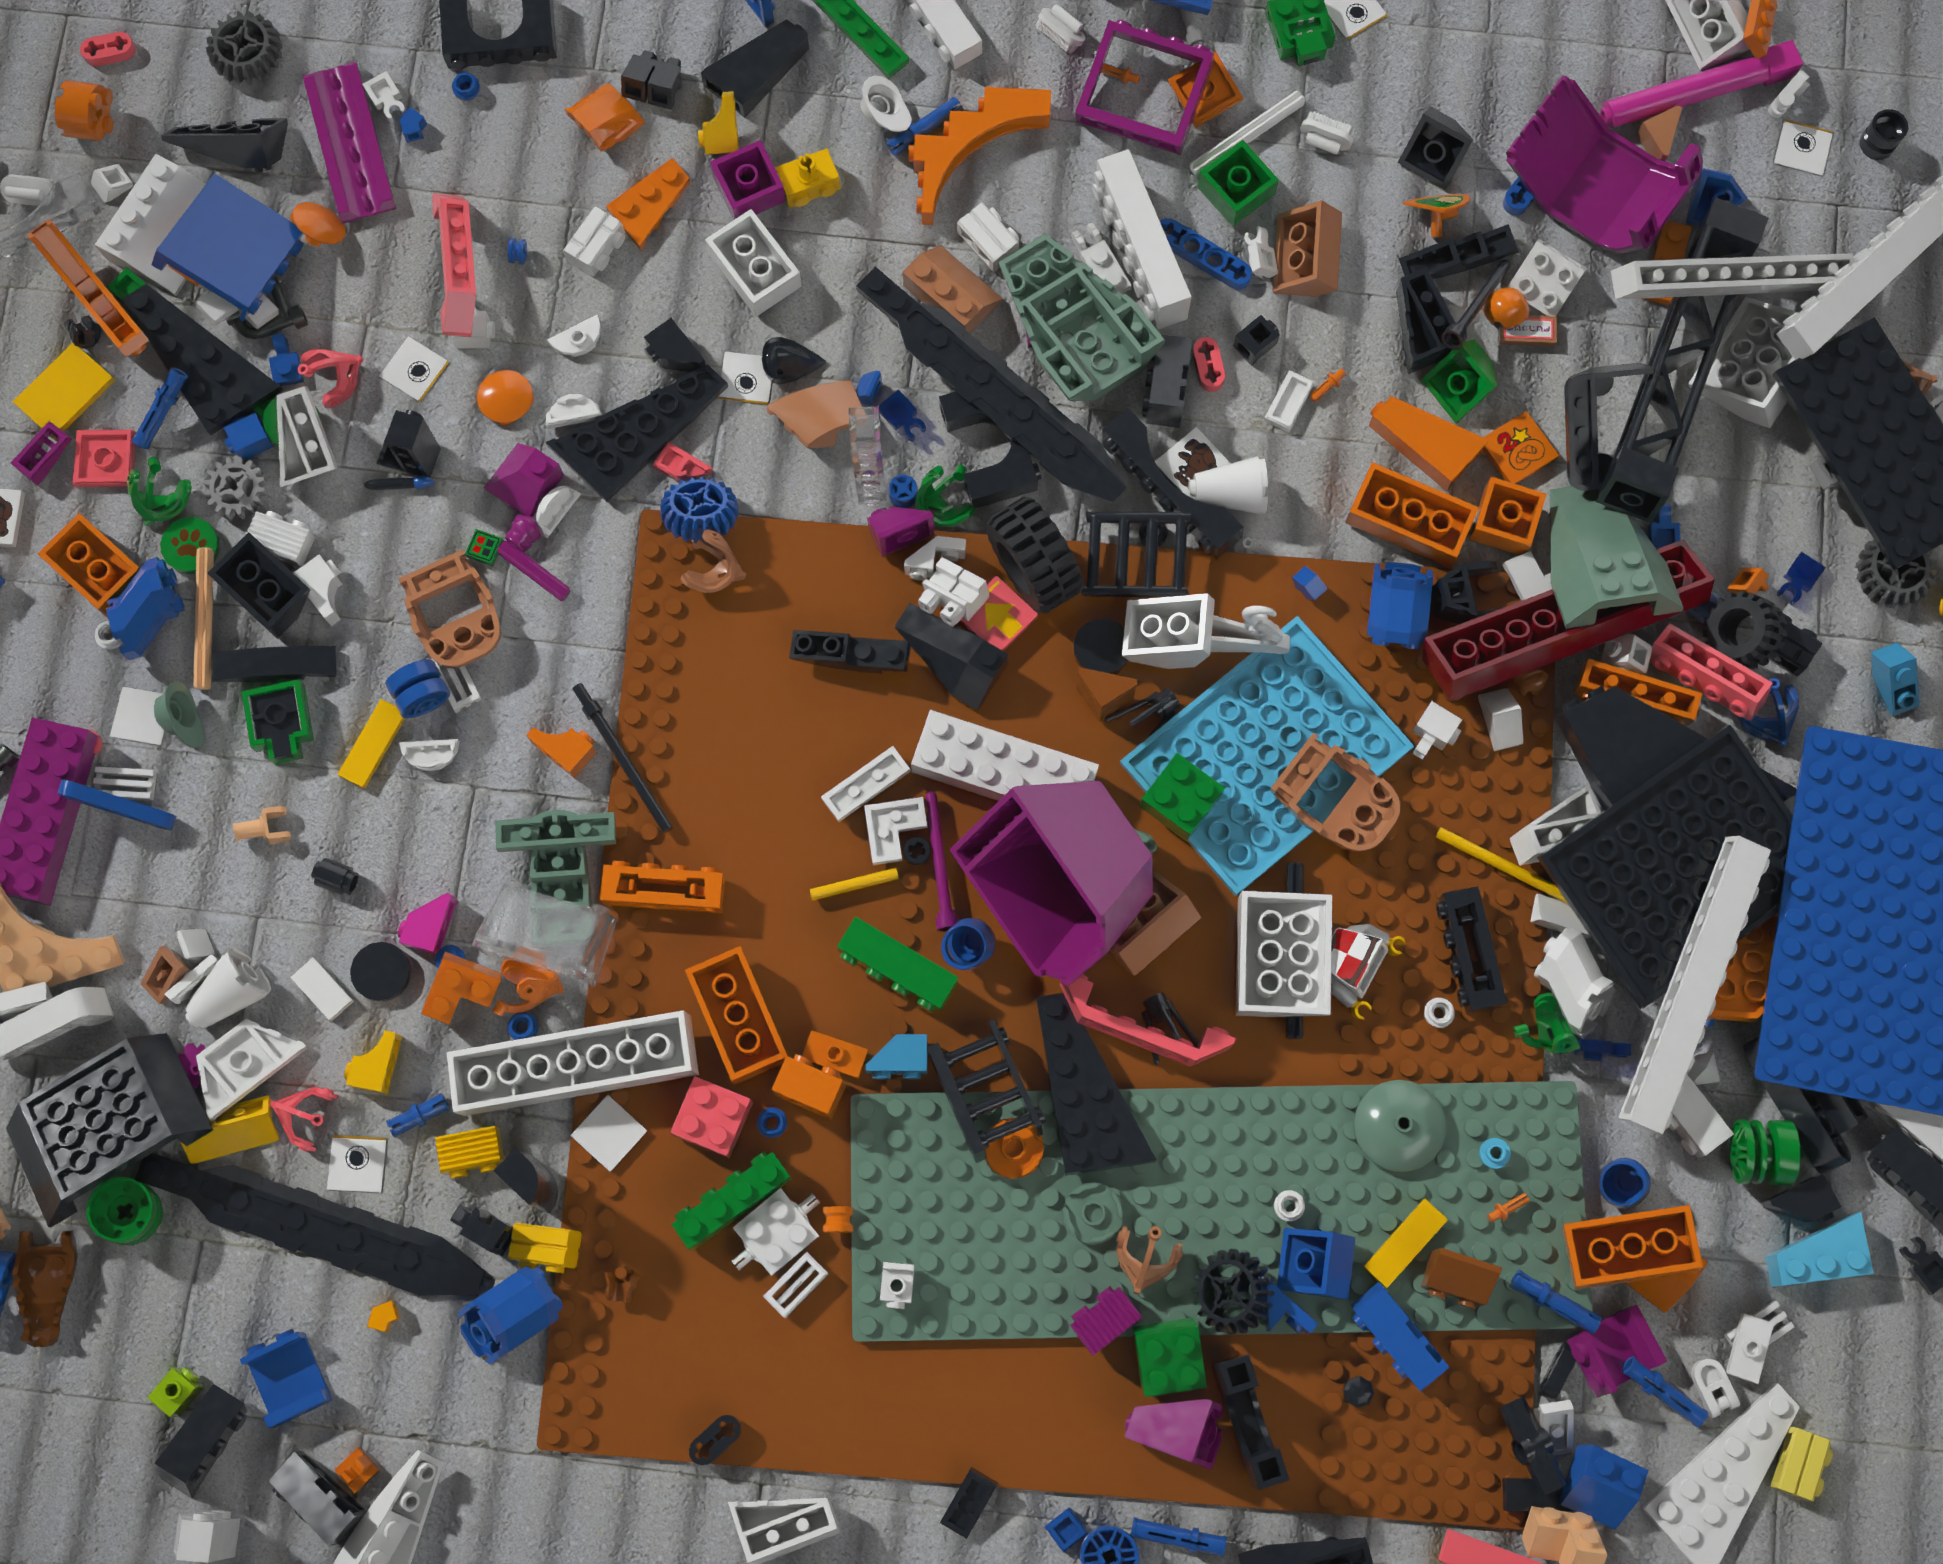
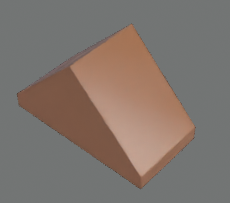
M1675 106L1642 123L1636 136L1647 153L1657 159L1667 160L1682 107Z
M163 945L159 947L140 984L159 1004H162L168 999L165 993L177 984L187 972L193 969L177 952Z

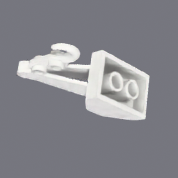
M1209 594L1127 600L1122 656L1131 662L1166 669L1196 667L1210 656V652L1286 654L1290 650V636L1283 634L1279 626L1268 619L1267 615L1275 617L1277 613L1265 606L1246 607L1242 611V617L1245 620L1244 624L1213 615L1215 600ZM1212 634L1222 635V636H1228V637L1212 636Z

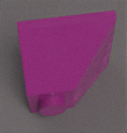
M517 443L484 486V489L522 515L533 517L542 499L556 487L564 474L559 463L538 449Z
M900 507L880 508L872 512L871 516L867 518L868 528L881 557L935 535L934 516L931 511Z

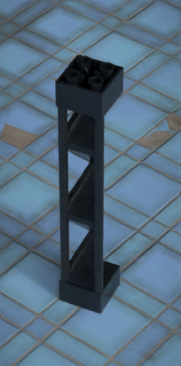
M1715 197L1697 228L1687 259L1752 257L1760 244L1769 218L1756 211L1747 210L1729 201ZM1737 294L1724 296L1714 327L1711 324L1704 296L1672 297L1648 362V366L1654 367V373L1644 374L1611 465L1598 495L1597 503L1652 523L1670 495L1679 470L1676 464ZM1683 316L1700 341L1670 349L1680 319ZM1703 354L1680 418L1668 374ZM1651 404L1668 428V431L1636 440L1648 406ZM1671 443L1665 462L1649 457Z

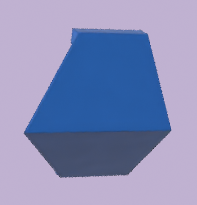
M1703 168L1692 187L1686 223L1699 226L1715 197L1739 206L1747 199V196L1731 174Z

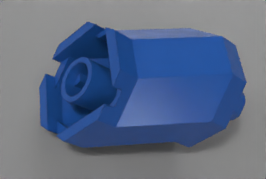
M158 557L146 560L120 597L108 600L107 603L110 606L107 607L106 612L111 632L115 640L120 639L124 645L120 646L119 649L121 654L128 660L141 657L166 621L179 617V612L185 611L183 600L179 594H176L174 586L178 585L177 576L173 568L168 569L165 560H160Z
M1388 562L1384 569H1380V564H1374L1367 623V635L1373 637L1372 643L1387 646L1391 642L1402 644L1403 647L1408 649L1419 648L1420 643L1424 642L1428 632L1433 571L1427 569L1426 574L1420 573L1421 567L1414 564Z
M526 1266L466 1304L458 1311V1318L460 1319L464 1316L465 1323L460 1326V1330L472 1352L478 1357L486 1355L489 1358L485 1362L492 1364L559 1319L558 1312L563 1307L560 1298L548 1286L544 1272L538 1267L530 1269Z

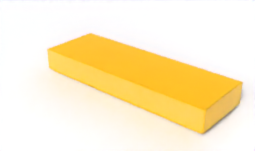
M380 699L337 773L339 777L363 789L367 787L406 719L401 716L397 706Z
M1423 1199L1365 1263L1363 1268L1380 1282L1385 1289L1388 1288L1448 1219L1431 1203Z

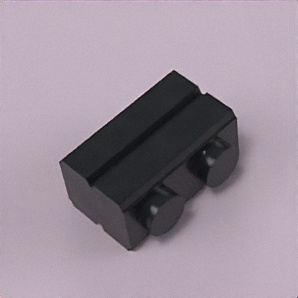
M1782 613L1780 616L1785 618L1787 625L1783 626V629L1787 630V637H1782L1781 640L1785 645L1783 649H1777L1776 652L1779 655L1775 659H1769L1798 677L1806 670L1821 647L1822 642L1817 640V635L1813 631L1806 628H1798L1792 624V619Z

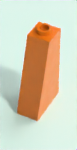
M1390 396L1385 403L1379 401L1370 412L1372 418L1369 427L1446 491L1478 458L1488 443L1484 437L1393 396Z

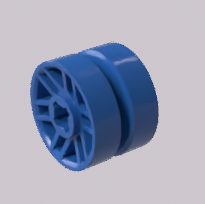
M431 659L410 663L395 671L385 682L403 718H415L429 713L441 706L450 697V691L444 680L440 678L441 674L435 662Z
M1103 1525L1091 1530L1083 1539L1080 1547L1081 1564H1138L1139 1553L1136 1543L1126 1531L1117 1526ZM1112 1550L1115 1555L1114 1560L1105 1561L1103 1553Z

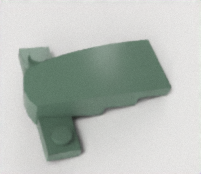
M552 810L535 815L533 818L495 821L497 852L532 850L530 880L532 882L531 912L533 914L532 943L534 946L593 942L592 898L585 846L616 844L615 813L577 815L565 810Z

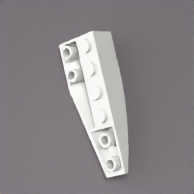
M417 1450L373 1502L333 1564H411L444 1463Z

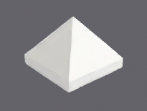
M1714 1052L1693 1055L1694 1064L1691 1070L1687 1072V1075L1695 1085L1720 1082Z

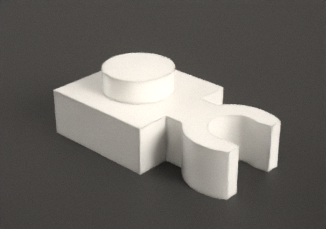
M387 71L362 84L376 109L379 111L384 108V114L390 123H394L391 115L393 111L399 110L402 115L406 113L403 103L398 101L402 96Z

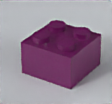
M761 140L710 162L715 183L734 220L750 209L757 215L786 202L784 186Z

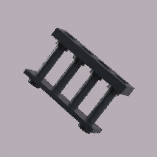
M994 1019L989 1021L992 1035L951 1052H948V1050L942 1052L939 1043L927 1047L929 1058L975 1163L987 1159L985 1148L989 1147V1143L1029 1126H1033L1037 1137L1043 1135L1042 1124L1046 1123L1040 1107H1033L1006 1047L1007 1044H1010L1004 1027H997ZM997 1046L1003 1059L1002 1062L961 1079L959 1076L953 1077L950 1068L954 1067V1063ZM1009 1072L1015 1088L972 1105L969 1103L965 1105L961 1095L966 1093V1089ZM1021 1099L1027 1112L1026 1115L986 1132H983V1130L977 1132L973 1121L977 1120V1116Z

